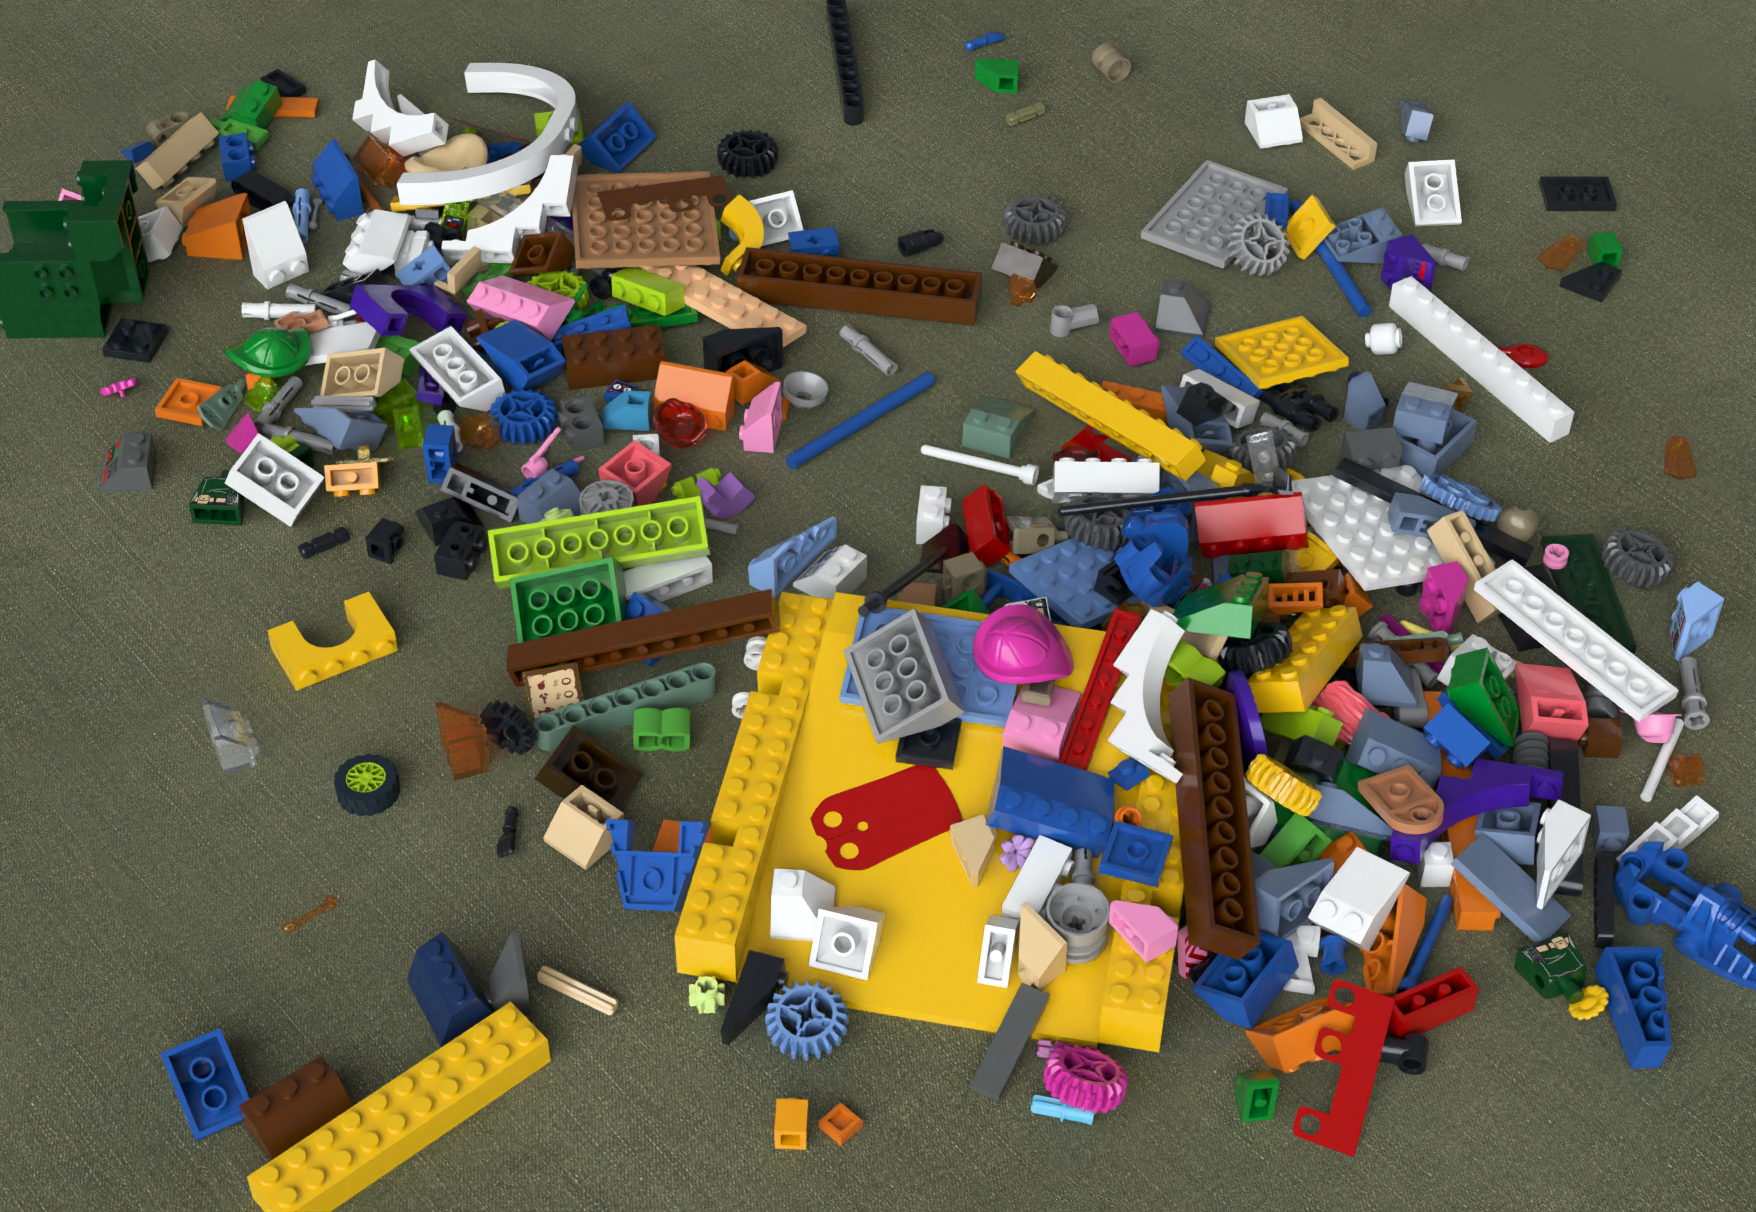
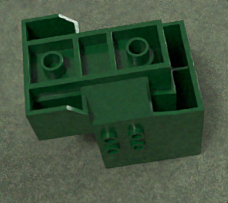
M133 160L83 161L81 170L77 171L76 175L77 184L82 187L81 200L4 201L2 209L7 215L14 240L13 248L9 250V253H0V326L5 330L7 339L105 338L114 303L144 302L151 271L133 194L139 189Z

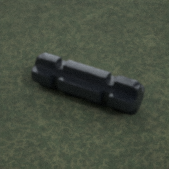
M344 527L334 529L332 534L328 532L312 539L311 543L307 541L298 546L300 555L303 559H308L314 556L315 552L319 554L337 546L336 543L342 544L348 541L349 535Z

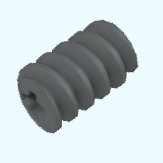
M1534 731L1518 735L1513 746L1512 764L1549 769L1548 737L1543 733Z

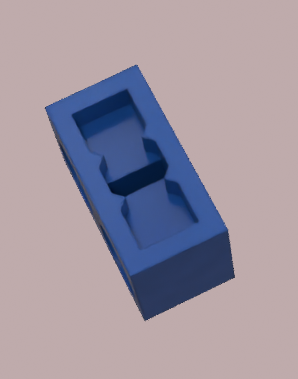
M246 133L219 136L225 182L233 181L247 171L256 168L253 142H248Z

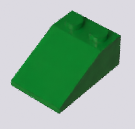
M1488 647L1456 655L1454 666L1451 669L1450 682L1447 685L1449 699L1455 702L1462 714L1507 747L1514 746L1520 720V707Z

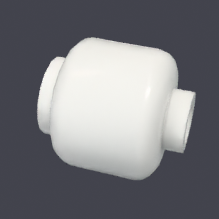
M1394 323L1372 325L1370 333L1365 334L1366 347H1370L1374 355L1395 354L1398 348L1402 347L1401 328H1397Z

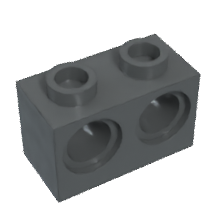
M586 395L560 401L561 412L557 413L560 427H565L567 443H572L575 452L604 446L603 425L590 396Z

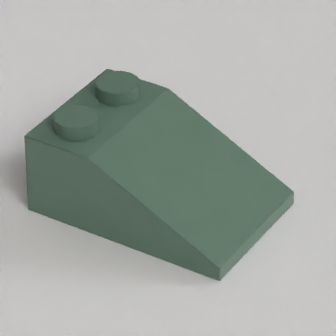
M988 396L974 406L963 423L962 446L1010 459L1032 420L1036 409Z

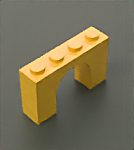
M369 591L344 601L347 620L355 633L348 641L338 646L324 648L309 644L301 635L294 621L267 630L271 649L296 691L398 651L395 631Z

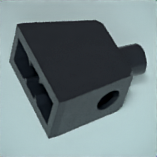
M1303 735L1293 740L1283 764L1294 772L1319 783L1329 782L1336 784L1345 762L1344 752L1317 739Z

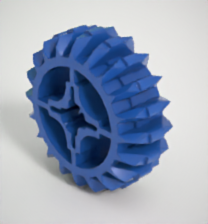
M523 388L521 391H514L512 389L510 394L503 393L502 398H496L495 403L491 404L489 414L491 429L497 435V439H503L505 443L512 441L513 445L522 443L524 446L527 442L535 444L536 440L544 441V436H550L551 431L555 429L558 418L554 401L550 399L549 395H543L542 391L534 392L533 388L529 391H524Z

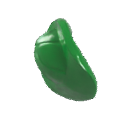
M268 327L255 332L247 340L226 348L225 353L230 360L254 375L278 378L293 374L302 369L311 357L313 344L308 332L301 327L291 330Z

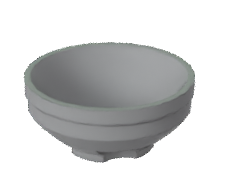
M797 371L785 378L783 393L787 400L795 407L811 409L825 401L828 394V384L821 376L815 373ZM799 396H805V397L809 398L810 400L800 399V398H797V397H799Z

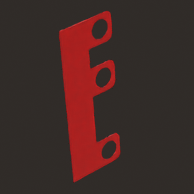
M1337 979L1332 982L1327 1002L1332 1009L1355 1017L1351 1035L1349 1036L1327 1027L1321 1028L1314 1048V1052L1318 1057L1342 1065L1331 1110L1328 1115L1309 1107H1300L1295 1117L1293 1133L1304 1140L1354 1157L1395 999ZM1341 987L1350 989L1354 994V1002L1347 1007L1339 1005L1335 1000L1337 989ZM1326 1036H1335L1339 1039L1341 1050L1338 1054L1329 1055L1324 1052L1322 1040ZM1313 1115L1319 1120L1320 1129L1316 1134L1309 1135L1302 1131L1300 1121L1303 1116Z

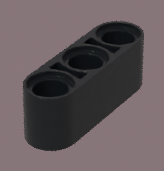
M253 170L247 171L231 182L232 190L236 195L247 193L249 204L261 211L283 201L287 202L289 208L294 204L293 197L288 190Z

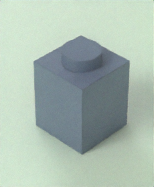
M1596 805L1591 821L1595 851L1624 852L1630 834L1625 807Z

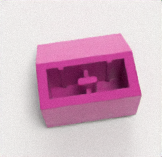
M1457 561L1427 568L1426 577L1423 580L1422 596L1419 599V608L1430 621L1433 632L1444 630L1448 635H1451L1461 616L1469 579Z

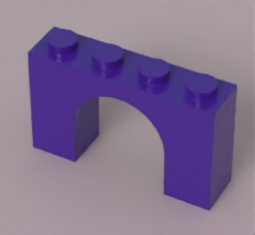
M356 285L350 307L381 336L402 335L408 313L423 319L438 333L450 325L461 332L467 315L464 310L435 285Z

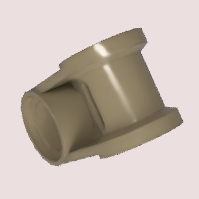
M177 111L171 115L153 120L147 126V133L150 137L154 138V143L159 147L164 143L161 137L166 141L190 119L189 114L185 111Z

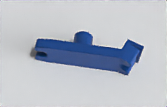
M517 141L486 145L488 154L491 156V162L498 161L505 154H514L520 151L519 148L521 147Z

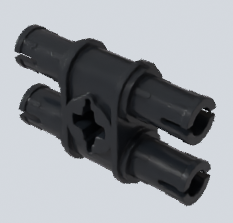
M1293 381L1291 383L1275 385L1276 389L1283 393L1279 394L1273 389L1268 388L1262 389L1263 392L1258 397L1260 401L1268 404L1275 414L1282 415L1292 424L1303 426L1311 433L1314 430L1317 431L1321 425L1320 418L1313 414L1320 415L1328 422L1335 421L1339 415L1337 407L1326 402L1322 394L1313 392L1303 383L1298 384Z

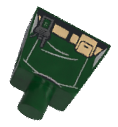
M229 470L222 471L220 477L207 476L203 478L189 502L193 523L242 526L245 498L242 494L225 484Z
M1569 932L1518 948L1514 968L1543 998L1551 999L1563 995L1569 1004H1575L1584 997L1581 987L1584 984L1587 967Z

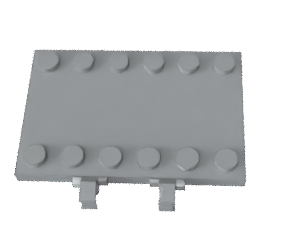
M1206 160L1143 228L1141 239L1224 269L1234 258L1229 257L1232 250L1227 248V244L1230 242L1227 238L1231 233V227L1240 218L1242 219L1249 214L1253 216L1259 212L1262 217L1265 214L1266 192L1288 194V188ZM1251 230L1245 231L1244 239L1249 238Z

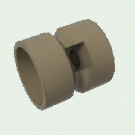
M1104 43L1094 51L1092 63L1111 83L1121 82L1129 75L1131 63L1120 53L1121 51L1115 45Z

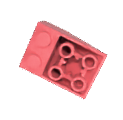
M1516 663L1515 671L1522 733L1534 731L1543 733L1547 737L1578 741L1589 724L1586 701L1570 668Z

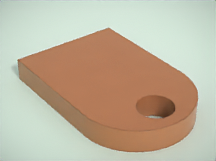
M1409 764L1358 781V791L1390 827L1399 832L1424 834L1435 830L1443 822L1444 804L1442 799ZM1417 818H1425L1427 820H1417Z

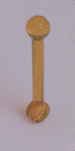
M327 897L324 900V904L291 923H284L282 926L283 932L289 934L293 932L294 927L323 910L334 909L337 905L336 899L334 897Z

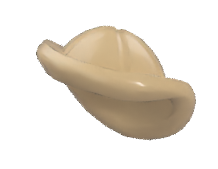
M471 133L459 134L446 140V144L436 146L420 157H411L405 162V169L408 173L446 172L478 167L487 163L488 149L480 136Z

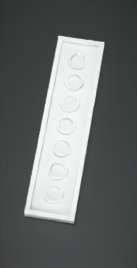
M1513 559L1475 583L1473 590L1638 722H1641L1648 715H1651L1676 698L1679 691L1677 688Z

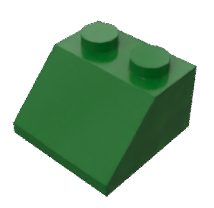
M256 80L242 87L220 121L225 122L228 119L266 129L282 105L277 86Z

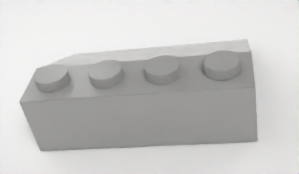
M915 608L844 649L873 735L878 744L942 726L965 712L932 624Z

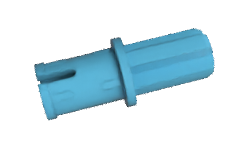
M1036 1094L1032 1099V1113L1060 1118V1122H1063L1065 1119L1092 1125L1094 1114L1091 1111L1086 1110L1082 1112L1078 1108L1071 1109L1070 1105L1066 1103L1061 1104L1058 1098Z

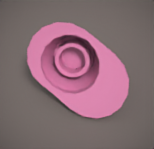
M1618 708V711L1628 714L1622 708ZM1655 711L1641 722L1633 718L1636 732L1646 742L1667 743L1674 732L1676 716H1682V714H1666Z

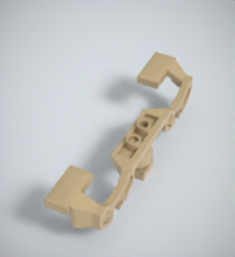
M574 144L565 154L574 156L577 168L582 165V147ZM542 178L532 180L533 186L530 194L513 196L515 209L524 203L534 192ZM479 202L467 214V232L468 230L493 223L505 217L508 213L497 207L488 208L487 205ZM473 246L458 262H449L453 267L447 273V282L444 283L437 280L434 285L456 303L462 297V290L472 276L477 272L489 270L491 263H481V249Z

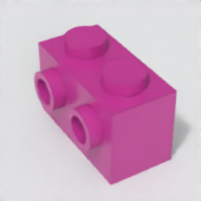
M1138 312L1111 318L1109 338L1129 367L1156 360L1157 349L1160 347L1159 339L1156 335H1153L1148 323L1141 318Z

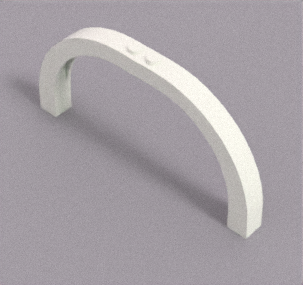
M470 63L464 72L468 93L502 92L522 94L541 99L552 105L555 110L544 131L533 143L504 159L456 171L403 173L397 182L401 205L444 204L482 198L512 189L545 172L550 155L563 154L569 142H572L574 133L578 130L579 116L576 96L572 86L561 76L534 66L513 63Z

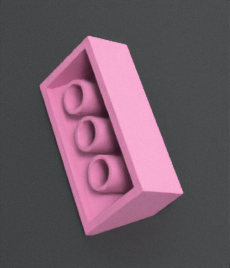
M499 276L479 282L467 303L474 311L482 309L487 320L501 318L505 321H513L517 319L551 341L574 305L575 300L506 276Z

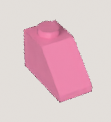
M1117 900L1110 903L1109 923L1146 963L1176 947L1178 926L1171 916H1167L1159 907Z

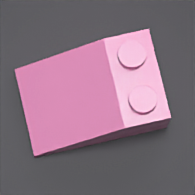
M1023 685L1010 711L1003 731V746L1058 762L1071 729L1081 693L1054 686L1050 705L1047 707L1022 702Z

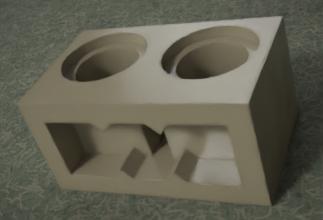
M973 552L943 561L942 599L945 604L970 589L975 590L981 599L985 595L984 576H986V568L981 560L979 561Z

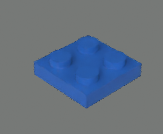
M1115 821L1099 865V873L1158 888L1173 843V835Z

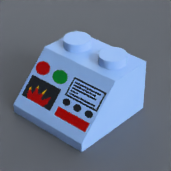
M1698 581L1689 588L1685 587L1677 597V601H1679L1678 606L1671 617L1673 622L1670 636L1674 657L1678 662L1713 636L1724 602L1723 597Z

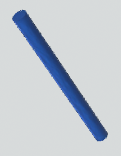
M1294 200L1289 204V209L1294 215L1303 204L1300 200ZM1322 241L1315 248L1358 316H1368L1371 313V307L1343 264L1337 262L1329 248Z
M925 372L786 457L787 464L792 469L798 468L935 384L933 375L930 372Z

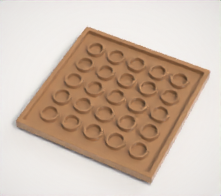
M710 171L577 175L572 203L576 269L720 264L714 207L709 204L705 194L691 195L694 209L681 212L671 211L666 199L627 204L631 217L615 221L607 219L597 192L706 178L710 177ZM676 200L673 205L676 208L682 209L688 206V202ZM614 208L610 211V215L613 217H622L625 214V211L620 208Z

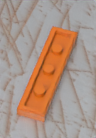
M230 96L226 111L236 96ZM280 97L282 105L274 115V117L315 118L319 107L318 98Z

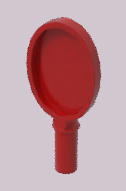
M1534 345L1496 346L1522 368L1542 367L1548 359L1547 352Z

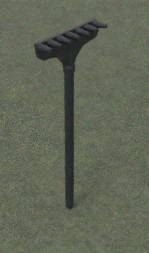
M1275 466L1273 482L1263 481V483H1246L1232 487L1066 505L1058 508V514L1060 516H1071L1237 496L1251 497L1264 492L1278 495H1293L1291 474Z

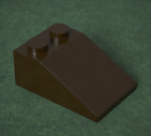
M573 725L535 777V780L563 798L568 797L578 787L583 785L619 809L643 774Z

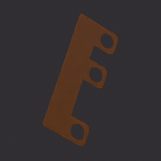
M722 175L597 192L605 215L611 221L630 218L631 214L627 204L666 199L671 211L681 212L694 209L691 195L705 194L709 204L713 207L728 205L733 200ZM722 194L727 197V201L716 203L712 200V197ZM676 200H685L688 202V206L680 209L674 207L673 203ZM614 208H620L625 211V214L622 217H613L610 215V211Z

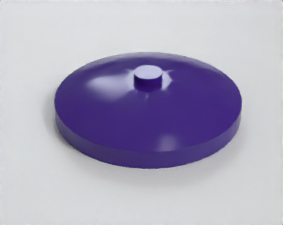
M1241 669L1227 672L1225 691L1236 694L1242 762L1248 770L1249 764L1258 754L1268 756L1253 694Z

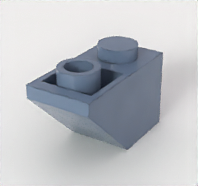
M1366 371L1352 378L1348 384L1343 419L1359 430L1375 429L1383 423L1386 404L1371 373Z

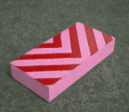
M1186 925L1177 933L1178 974L1185 979L1190 977L1189 970L1192 967L1207 960V950L1189 944Z

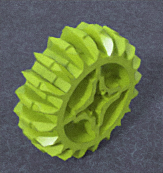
M566 269L564 271L539 273L538 276H532L531 281H528L527 284L574 299L586 282L583 281L582 276H577L576 272L569 273ZM588 287L573 308L574 310L579 309L582 311L586 309L589 299Z

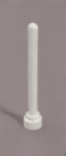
M923 445L921 447V453L924 455L1019 477V480L1023 481V484L1034 486L1038 479L1039 466L1027 464L1026 466L1018 467L934 446Z

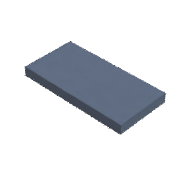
M1484 833L1451 863L1461 875L1534 943L1550 938L1571 917V914L1553 897L1549 899L1542 910L1537 908V883Z

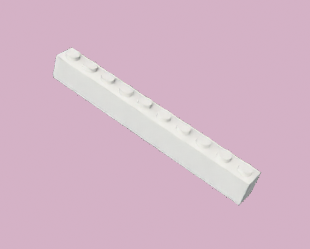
M1412 276L1392 285L1389 307L1543 438L1551 443L1569 434L1574 411Z

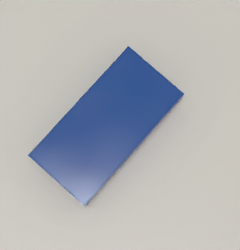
M1266 192L1264 215L1268 214V220L1270 221L1276 218L1275 224L1277 226L1283 225L1282 229H1287L1290 194Z

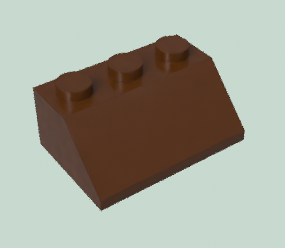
M320 1056L239 1105L244 1127L271 1161L354 1105L337 1074L324 1058Z

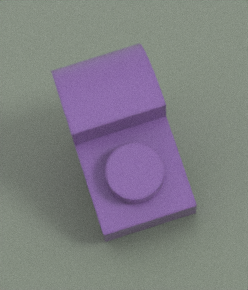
M731 472L716 486L703 476L695 483L702 490L699 495L703 498V504L715 517L720 519H726L740 513L756 498L753 492Z

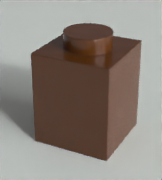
M1588 718L1589 726L1578 740V745L1583 748L1584 757L1618 758L1624 740L1620 719Z

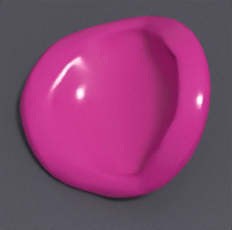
M1016 604L1002 607L991 613L976 631L973 640L974 660L981 672L993 681L1004 684L1039 683L1062 679L1073 672L1072 654L1063 636L1045 615L1031 606Z

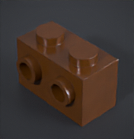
M1339 569L1288 572L1286 574V583L1323 582V608L1345 605L1346 580ZM1309 592V601H1315V592ZM1304 593L1298 594V601H1304ZM1293 595L1287 596V601H1293Z

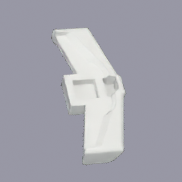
M1312 921L1307 925L1300 926L1294 934L1286 938V940L1292 941L1299 968L1283 987L1284 991L1314 995L1315 985L1312 979L1308 956L1318 957L1321 927L1313 926Z

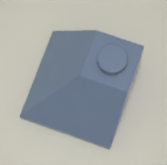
M1361 643L1355 669L1359 693L1372 705L1417 708L1418 703L1412 671L1389 645Z

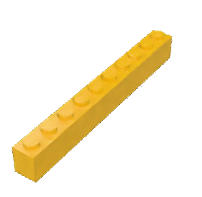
M1035 351L1015 371L1027 389L1145 459H1152L1153 463H1159V467L1184 482L1206 461L1201 451L1203 448L1194 438L1189 440L1178 429L1174 428L1172 430L1168 428L1161 419L1157 418L1155 420L1145 410L1135 409L1128 400L1122 401L1112 391H1104L1096 382L1092 381L1090 383L1082 374L1071 372L1065 364H1057L1047 354L1043 356Z

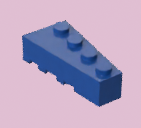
M1605 947L1594 968L1600 987H1604L1609 995L1607 1006L1630 1069L1660 1068L1672 1046L1669 1014L1666 1013L1665 1005L1667 1002V991H1664L1663 985L1665 970L1661 964L1663 956L1662 947Z

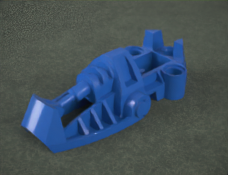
M1165 487L1153 495L1179 493V491L1174 488ZM1188 502L1132 508L1123 522L1121 534L1127 537L1129 541L1114 556V560L1119 566L1130 591L1151 607L1158 608L1168 604L1174 605L1193 586L1189 578L1193 571L1191 569L1193 557L1187 553L1190 540V527L1187 518H1185L1190 507Z
M1646 842L1636 852L1623 854L1619 861L1617 872L1614 875V893L1618 902L1625 910L1626 919L1630 923L1640 926L1652 922L1659 927L1665 922L1680 932L1674 939V944L1685 956L1723 978L1756 990V964L1734 947L1740 937L1751 946L1756 945V913L1742 903V896L1738 889L1724 882L1719 883L1718 886L1714 883L1704 885L1686 873L1689 864L1687 854L1678 848H1670L1663 851L1664 842ZM1651 876L1666 887L1668 885L1679 886L1680 891L1674 888L1669 892L1667 898H1664L1645 886L1644 883ZM1636 905H1641L1645 908H1639Z

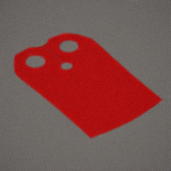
M920 765L912 766L884 778L831 795L818 805L810 818L816 835L824 838L827 843L825 852L833 865L846 870L868 869L915 845L949 831L950 825L963 821L949 787L935 767ZM832 811L839 813L842 817L841 824L833 828L826 826L823 821L825 814ZM866 822L868 828L865 831H861L857 828L858 823ZM846 843L855 844L859 849L858 855L853 859L843 858L840 855L842 845Z

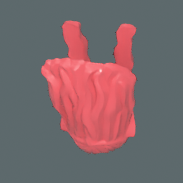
M1344 680L1327 684L1311 704L1317 707L1315 711H1317L1318 707H1322L1335 713L1333 718L1343 723L1336 742L1350 747L1365 708L1390 718L1386 713L1376 709L1362 694L1356 692Z

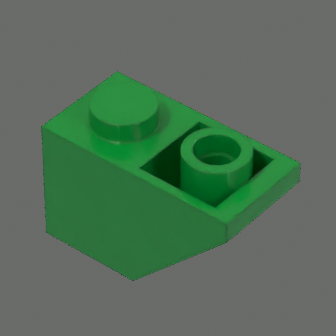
M975 59L976 80L995 93L1017 94L1019 60Z

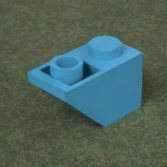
M625 390L604 406L600 417L603 429L649 431L652 418L651 392Z

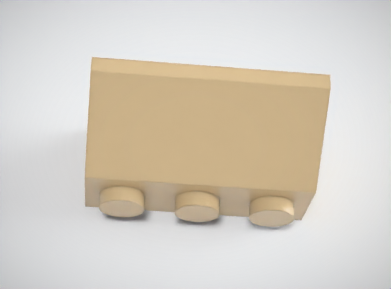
M387 348L327 354L320 396L380 397L400 383L404 358Z

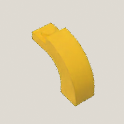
M740 194L725 207L720 219L722 223L735 233L739 241V245L725 258L720 269L726 276L734 270L736 272L739 271L746 247L760 249L764 239V227L758 212Z

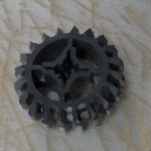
M742 129L741 132L733 131L732 135L727 134L726 138L721 139V143L718 144L717 157L722 170L727 171L728 175L734 174L735 178L743 176L744 179L746 177L754 179V176L762 177L763 173L768 174L770 169H775V164L778 160V147L773 137H769L768 133L761 134L760 130L753 132L752 129L749 131Z
M1263 621L1258 624L1250 639L1228 636L1218 656V662L1226 673L1241 669L1244 675L1248 673L1255 674L1258 671L1274 668L1276 664L1284 662V659H1287L1293 651L1290 632L1282 623L1274 621L1267 623Z

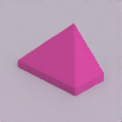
M248 412L225 439L226 443L238 453L244 452L258 434Z

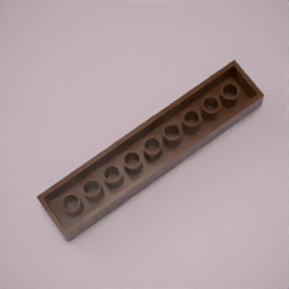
M746 247L737 275V288L763 302L975 325L981 299L982 273Z
M1188 677L1168 695L1172 748L1174 750L1173 760L1176 762L1174 767L1183 774L1176 784L1188 942L1190 945L1240 960L1261 944L1236 694Z

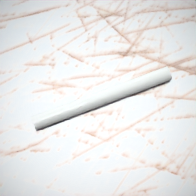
M1676 719L1674 732L1669 742L1663 743L1640 795L1641 799L1645 802L1652 800L1684 726V722L1681 719Z

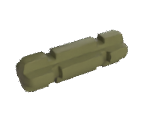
M1037 102L1016 110L1015 113L1006 114L1005 122L1011 127L1017 125L1018 122L1028 121L1036 116L1044 115L1046 107L1042 102Z

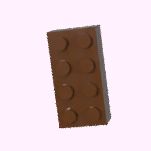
M659 324L561 336L569 390L609 386L616 379L625 383L657 380L661 361L666 362Z

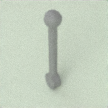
M320 198L313 200L315 207L312 220L308 226L311 230L317 228L318 210L323 205Z

